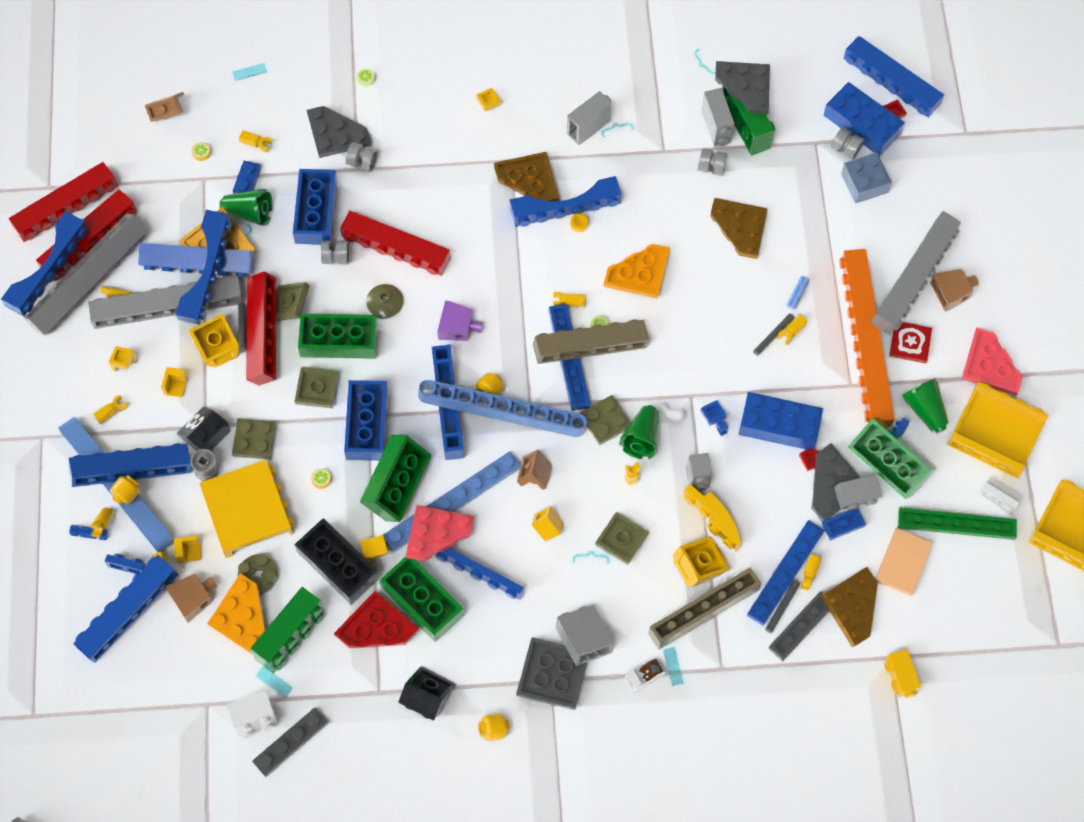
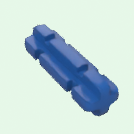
M74 524L70 526L69 534L71 536L78 537L80 535L83 538H98L91 536L94 529L89 526L79 527V525ZM103 529L99 540H107L109 534L107 529Z

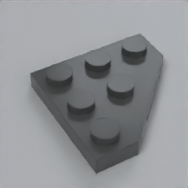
M716 61L715 81L719 85L722 84L736 101H740L749 113L768 115L770 64Z
M325 106L306 110L319 158L347 152L352 142L362 144L364 148L372 146L367 127Z
M832 443L815 455L811 509L821 521L831 518L841 510L834 487L839 483L860 478Z

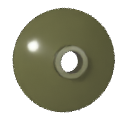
M380 284L372 288L367 294L366 306L372 315H376L378 318H390L398 314L402 309L403 296L395 286Z

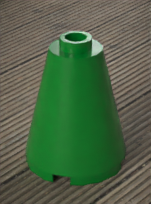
M257 189L224 195L219 201V208L223 206L230 216L265 226L271 219V217H268L269 211L273 210V200L271 193L267 192V189Z
M936 378L902 395L904 401L931 432L936 431L938 434L947 429L946 425L949 422Z
M652 405L643 406L620 438L619 446L622 445L624 453L636 459H642L643 457L651 459L655 456L658 445L659 411Z

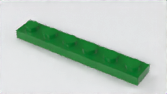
M900 507L898 509V529L1009 540L1017 538V519Z

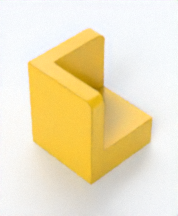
M115 345L109 359V364L112 371H117L118 367L128 370L131 362L136 363L137 358L133 350Z
M166 367L161 385L164 395L183 397L188 380L184 369Z
M549 506L534 514L531 525L544 541H548L561 534L564 523L553 508Z
M383 535L360 541L363 555L371 564H373V558L388 554Z
M198 536L174 538L175 558L178 563L202 560L201 543Z

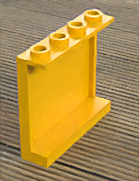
M978 382L947 445L1018 479L1049 415L1039 408L1027 405L1022 400L1010 397L1005 392L993 389L988 384Z
M266 459L199 483L225 558L232 557L233 551L288 531L290 535H293L291 529L295 527L291 516L287 517L285 513L288 510L285 498L280 499L279 493H282L279 482H274L273 476H276L273 465H268Z
M1062 479L1057 485L1029 543L1084 571V490L1077 487L1073 482Z

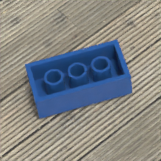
M849 81L826 104L823 114L824 117L839 128L844 127L851 131L852 136L856 134L864 138L863 145L872 152H877L879 157L902 134L905 125L903 120Z
M299 168L292 233L295 244L321 245L322 240H332L338 184L336 170Z
M348 381L344 445L346 460H380L386 446L389 391L387 381Z
M748 392L738 435L804 450L815 449L823 408Z

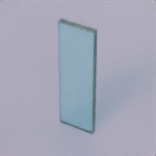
M265 63L232 71L235 81L267 73Z
M675 647L663 649L672 686L684 684Z
M262 667L255 675L285 698L293 689V687L265 667Z

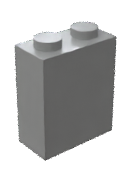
M722 88L704 91L701 112L713 146H725L731 143L734 121Z
M598 91L567 115V135L578 146L610 122L612 101L609 96Z
M594 605L583 606L576 611L565 612L557 617L555 628L575 666L612 654L614 641Z

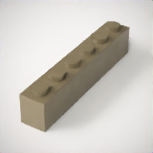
M633 319L625 323L614 322L604 326L594 325L591 328L579 327L570 331L559 330L550 334L540 333L534 337L532 346L537 364H545L644 349L647 347L650 339L644 320L637 321Z
M750 567L651 625L648 635L658 650L758 592L761 582Z

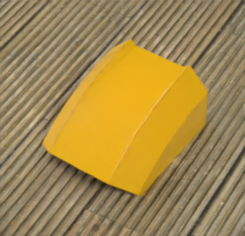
M223 313L208 322L188 330L206 366L216 368L237 357L239 344Z
M711 536L679 546L673 553L674 565H676L685 581V585L689 587L703 584L730 570L725 557Z

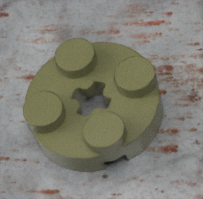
M265 554L249 556L238 566L237 575L239 576L241 573L257 583L260 591L259 594L270 591L278 578V570L274 561ZM256 570L263 571L259 579L256 576L252 577Z

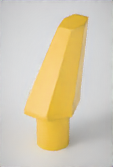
M102 286L100 290L101 293L107 295V298H111L114 295H128L132 293V291L117 287L108 288Z

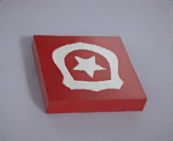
M903 322L897 331L893 330L889 357L926 364L932 328Z

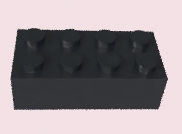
M324 518L294 544L296 552L350 605L380 578L378 570Z

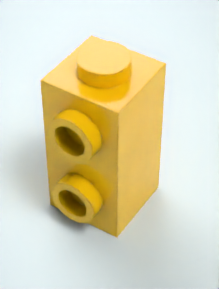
M908 649L888 654L884 667L886 672L891 675L893 691L897 692L899 698L905 696L907 699L916 696L921 685Z

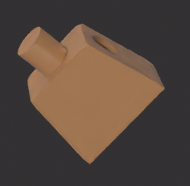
M962 269L933 274L930 284L942 308L947 312L970 299L973 293L972 287L978 286L979 281L976 275L966 277Z
M193 574L167 585L166 589L188 623L212 603L208 592L218 586L212 577L201 582L197 575Z

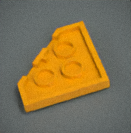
M652 243L646 246V249L624 258L622 262L609 266L603 287L658 299L670 247Z
M240 573L207 624L252 654L250 648L266 630L265 618L260 602L258 584Z

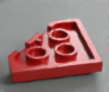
M374 591L334 632V636L349 649L406 645L419 632V628L377 591Z

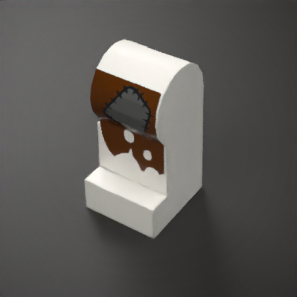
M655 658L645 665L626 672L625 679L633 693H636L661 678L666 672L658 658Z

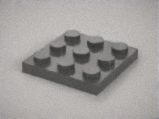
M531 637L516 696L575 711L588 662L575 666L565 645Z

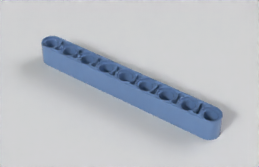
M423 380L419 385V400L430 405L572 437L582 436L587 425V419L584 415L433 380ZM423 390H430L431 393H424ZM442 394H448L450 397L445 398ZM466 398V399H468L469 401H468V402H463V401H461L460 399ZM484 402L487 406H481L479 403ZM498 407H505L506 410H500ZM517 411H523L525 414L520 415ZM536 415H541V416H543L544 418H543V419H539V418L536 417ZM556 419H559V420H561L563 423H557V422H555V420H556ZM573 424H579L581 427H575Z
M74 416L58 427L61 434L78 455L104 453ZM114 483L103 484V486L113 497V494L110 492V488ZM139 495L131 504L122 503L120 505L157 552H162L174 543L173 537Z

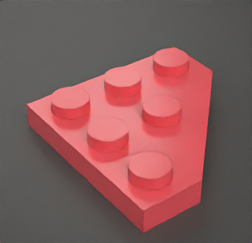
M976 327L961 379L976 384L978 382L985 383L995 390L1017 396L1023 376L1012 364V359L1005 348L1003 349L998 342L996 334Z
M416 505L405 558L427 561L434 554L451 548L462 539L469 538L472 532L474 516Z

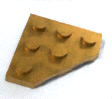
M547 152L493 163L499 183L524 196H530L543 201H560Z
M714 197L710 213L711 219L717 223L720 231L728 242L732 243L739 256L757 259L768 208Z
M223 206L216 212L228 214L230 221H232L231 230L225 236V239H227L225 249L245 250L256 253L255 247ZM202 223L179 240L183 246L207 248L206 238L201 228Z
M868 567L863 568L820 596L852 648L871 636L878 583Z

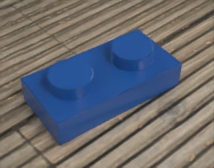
M243 160L232 190L233 194L254 190L262 168L261 164Z
M859 509L824 520L822 521V526L831 541L864 528L866 523Z
M114 553V555L107 554L104 560L108 568L133 574L141 572L146 567V564L141 559L133 558L130 560L117 553Z

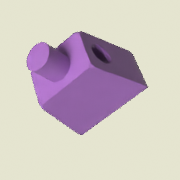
M445 300L437 330L438 340L468 341L471 331L482 332L483 322L474 320V311L472 309Z

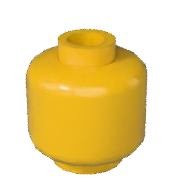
M490 372L484 374L476 383L477 391L499 395L504 389L502 378L498 374Z
M128 475L126 477L120 476L110 488V492L113 494L111 499L119 505L122 503L131 504L140 493L138 488L140 484Z
M501 713L484 715L478 723L480 736L484 737L486 741L504 739L507 731L510 730L509 720L505 719Z

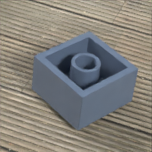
M877 152L843 164L841 176L855 204L889 193L892 181Z

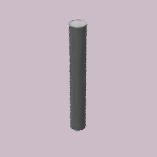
M244 303L238 304L239 352H246V305Z
M789 313L753 350V353L759 356L778 336L779 332L784 330L795 318L794 315Z
M793 580L765 628L768 633L772 634L799 588L800 583Z

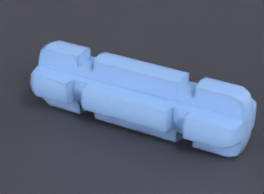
M801 276L787 302L788 308L796 309L809 284L807 277Z

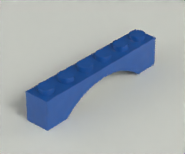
M616 176L599 179L585 193L568 200L543 201L530 196L509 199L510 211L515 227H525L531 223H543L554 218L561 219L567 215L589 210L596 211L602 207H614L621 203L622 194Z
M208 209L205 211L201 228L207 242L206 265L197 283L180 297L175 314L180 321L200 325L201 320H204L206 317V302H210L212 295L210 288L216 282V267H220L222 260L220 253L226 247V233L231 230L232 221H230L228 214Z
M65 211L55 225V243L46 262L31 276L11 284L1 298L6 308L23 317L32 310L35 301L43 295L46 286L54 280L57 271L65 265L68 256L76 250L79 241L87 235L88 228L85 221Z
M450 344L431 346L435 381L455 385ZM442 394L445 398L450 397L448 394ZM439 407L445 460L464 458L459 411Z

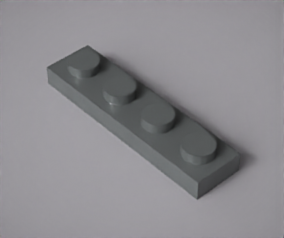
M822 591L808 603L768 647V650L782 662L787 659L830 612L820 597L824 594Z
M314 707L253 759L252 763L266 778L326 727L329 722Z

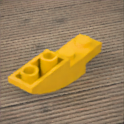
M689 484L684 490L683 496L685 501L691 506L697 507L703 517L709 518L707 527L711 534L719 536L726 547L729 549L733 548L737 552L740 548L741 540L736 525L724 505L710 491L704 496Z

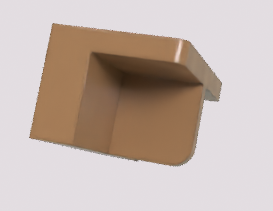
M182 91L145 104L144 106L150 121L153 122L183 112L178 98L185 95Z
M538 449L525 455L522 458L517 478L518 484L522 487L531 482L532 484H537L542 490L546 489L552 464Z

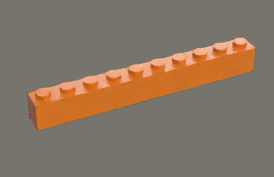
M866 249L844 250L842 258H839V267L843 269L842 284L846 286L844 297L845 302L849 304L847 316L848 319H851L852 323L850 324L851 336L854 335L853 352L857 353L855 365L856 369L860 372L858 384L863 390L861 402L865 404L866 408L864 420L869 423L872 418L879 417L889 427H892L895 418L880 329L870 323L877 311Z

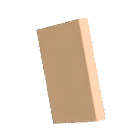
M895 528L875 580L878 583L912 596L932 542Z

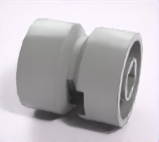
M841 127L833 139L831 148L838 152L844 151V155L853 160L861 150L865 139L856 134L852 136L851 131Z
M352 142L348 148L345 162L347 165L353 167L360 166L361 169L371 172L377 161L378 150L368 146L364 148L362 144Z
M702 148L697 171L705 173L711 171L714 175L722 176L728 153L720 151L713 153L711 149Z
M322 240L321 264H333L334 261L337 264H348L349 242L347 240H337L334 243L332 240Z
M200 449L192 455L190 462L197 479L203 482L219 475V465L213 452L207 449Z

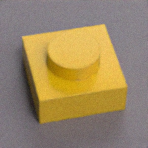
M492 87L476 94V99L484 111L500 105V99Z

